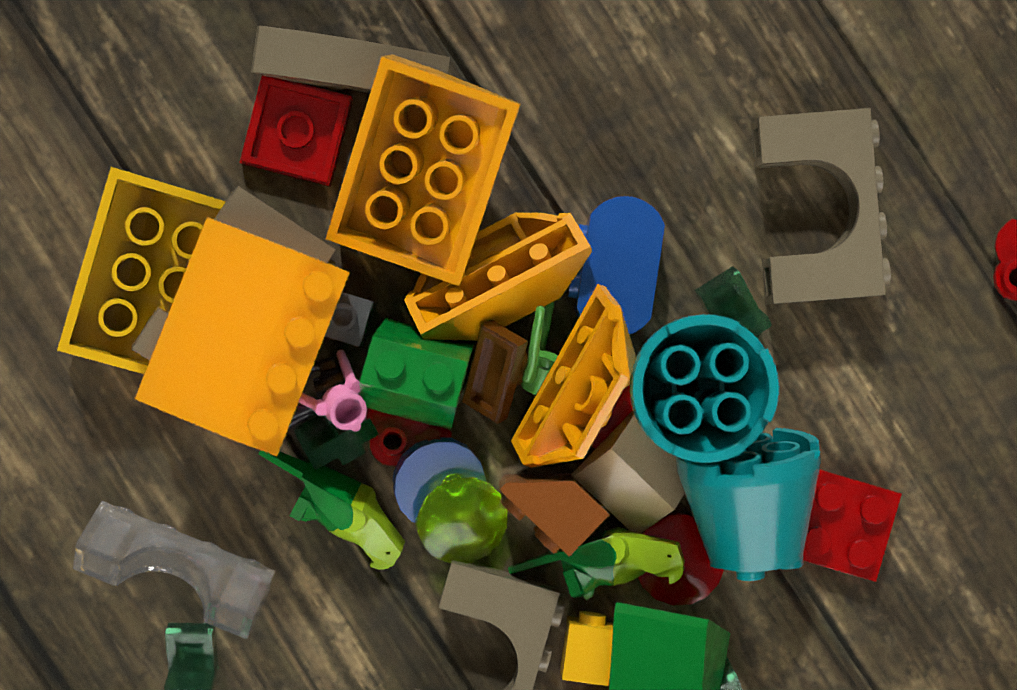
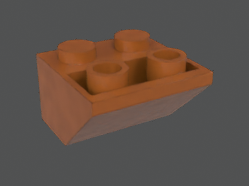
M570 473L504 475L499 481V490L502 492L499 496L501 498L500 503L519 521L526 515L536 525L533 528L535 531L534 535L554 554L561 548L570 557L609 516L605 507Z

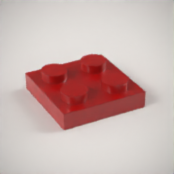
M819 469L803 561L876 582L902 494Z

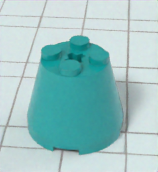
M694 315L668 323L647 340L638 353L633 365V373L630 379V398L639 425L657 446L685 460L704 463L719 462L743 453L760 436L768 422L772 421L778 404L779 380L777 369L769 350L765 349L756 336L740 325L739 322L723 316ZM697 381V390H691L689 396L685 395L684 392L677 391L676 384L684 385Z
M775 428L773 436L761 433L743 453L727 460L704 463L689 461L676 456L677 472L711 567L736 571L737 579L742 581H757L765 577V571L797 569L804 565L803 553L821 464L819 440L815 436L798 430Z

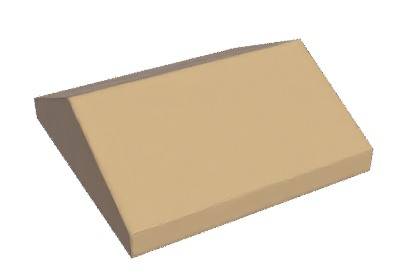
M634 411L571 474L627 529L639 534L675 510L685 494L677 472L676 456L661 449L645 434L636 419Z

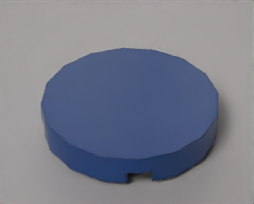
M439 437L440 439L430 441L426 439L415 443L402 454L393 472V491L399 509L411 522L429 529H446L462 523L476 511L484 496L486 478L481 462L466 444L449 437Z

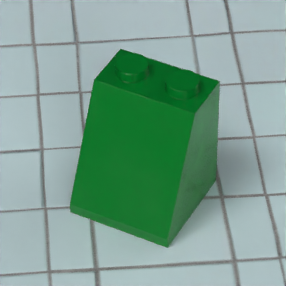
M385 318L371 340L359 382L360 396L369 409L451 430L475 341L423 339L417 326Z
M616 602L609 690H720L731 633L708 619Z

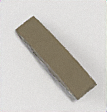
M259 25L256 31L251 73L339 91L348 89L370 94L381 56L393 54L448 74L450 57L369 41Z

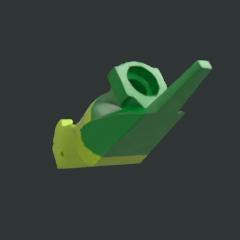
M260 450V456L299 478L305 484V488L289 515L290 517L305 522L316 520L337 537L359 545L371 558L370 567L383 570L395 564L406 541L384 514L376 500V493L372 487L313 460L307 463L280 451L275 456Z
M616 527L588 537L570 557L560 548L555 554L549 551L509 566L508 571L510 574L561 560L563 575L570 596L574 598L583 596L585 600H588L594 595L595 588L598 586L625 584L642 576L645 572L652 573L658 577H669V584H673L683 575L685 559L678 541L639 534Z

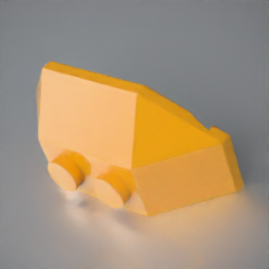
M513 213L478 232L460 286L421 273L413 291H409L404 301L423 339L477 341L481 324L493 320L506 327L533 313L538 306L544 307L561 298L592 253V249L571 213H559V215Z
M597 284L511 439L522 464L532 468L583 459L601 427L608 423L612 414V408L622 390L630 384L636 355L622 309L609 290L603 285Z

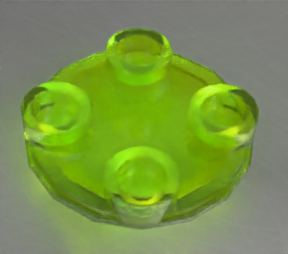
M459 473L446 476L442 483L437 485L425 497L415 520V528L424 548L436 559L451 563L452 560L472 563L487 556L500 543L507 528L508 510L500 503L502 495L489 482L475 477H465Z

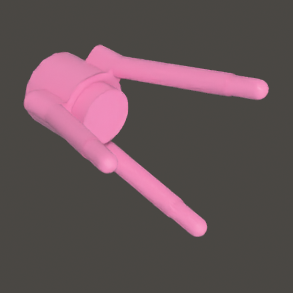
M344 350L337 351V358L345 379L344 385L332 386L325 392L322 399L319 400L302 392L299 403L311 408L317 415H325L339 429H351L357 432L361 429V423L366 417L367 407L363 398L358 394L360 391L359 381L355 378L349 359Z

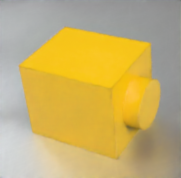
M579 611L578 617L567 616L560 665L562 680L609 686L613 622L606 621L607 616L605 614Z

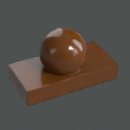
M493 320L481 324L462 402L497 424L506 420L516 386L523 382L522 377L528 359L526 353L528 341Z

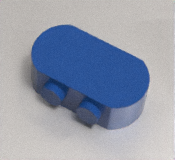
M621 196L600 204L588 217L587 225H578L590 244L592 253L570 283L568 297L576 298L574 309L577 316L580 317L597 284L605 286L620 305L628 332L632 334L643 328L652 316L665 224L656 209L647 202L635 197Z

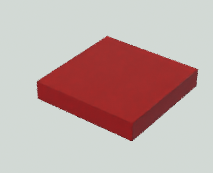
M262 75L239 163L252 168L331 187L353 102L352 96Z

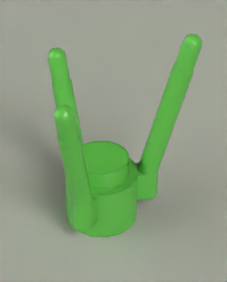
M554 302L545 307L538 306L535 311L527 365L522 377L523 382L521 383L523 389L535 395L538 393L558 356L553 352L545 350L552 321Z

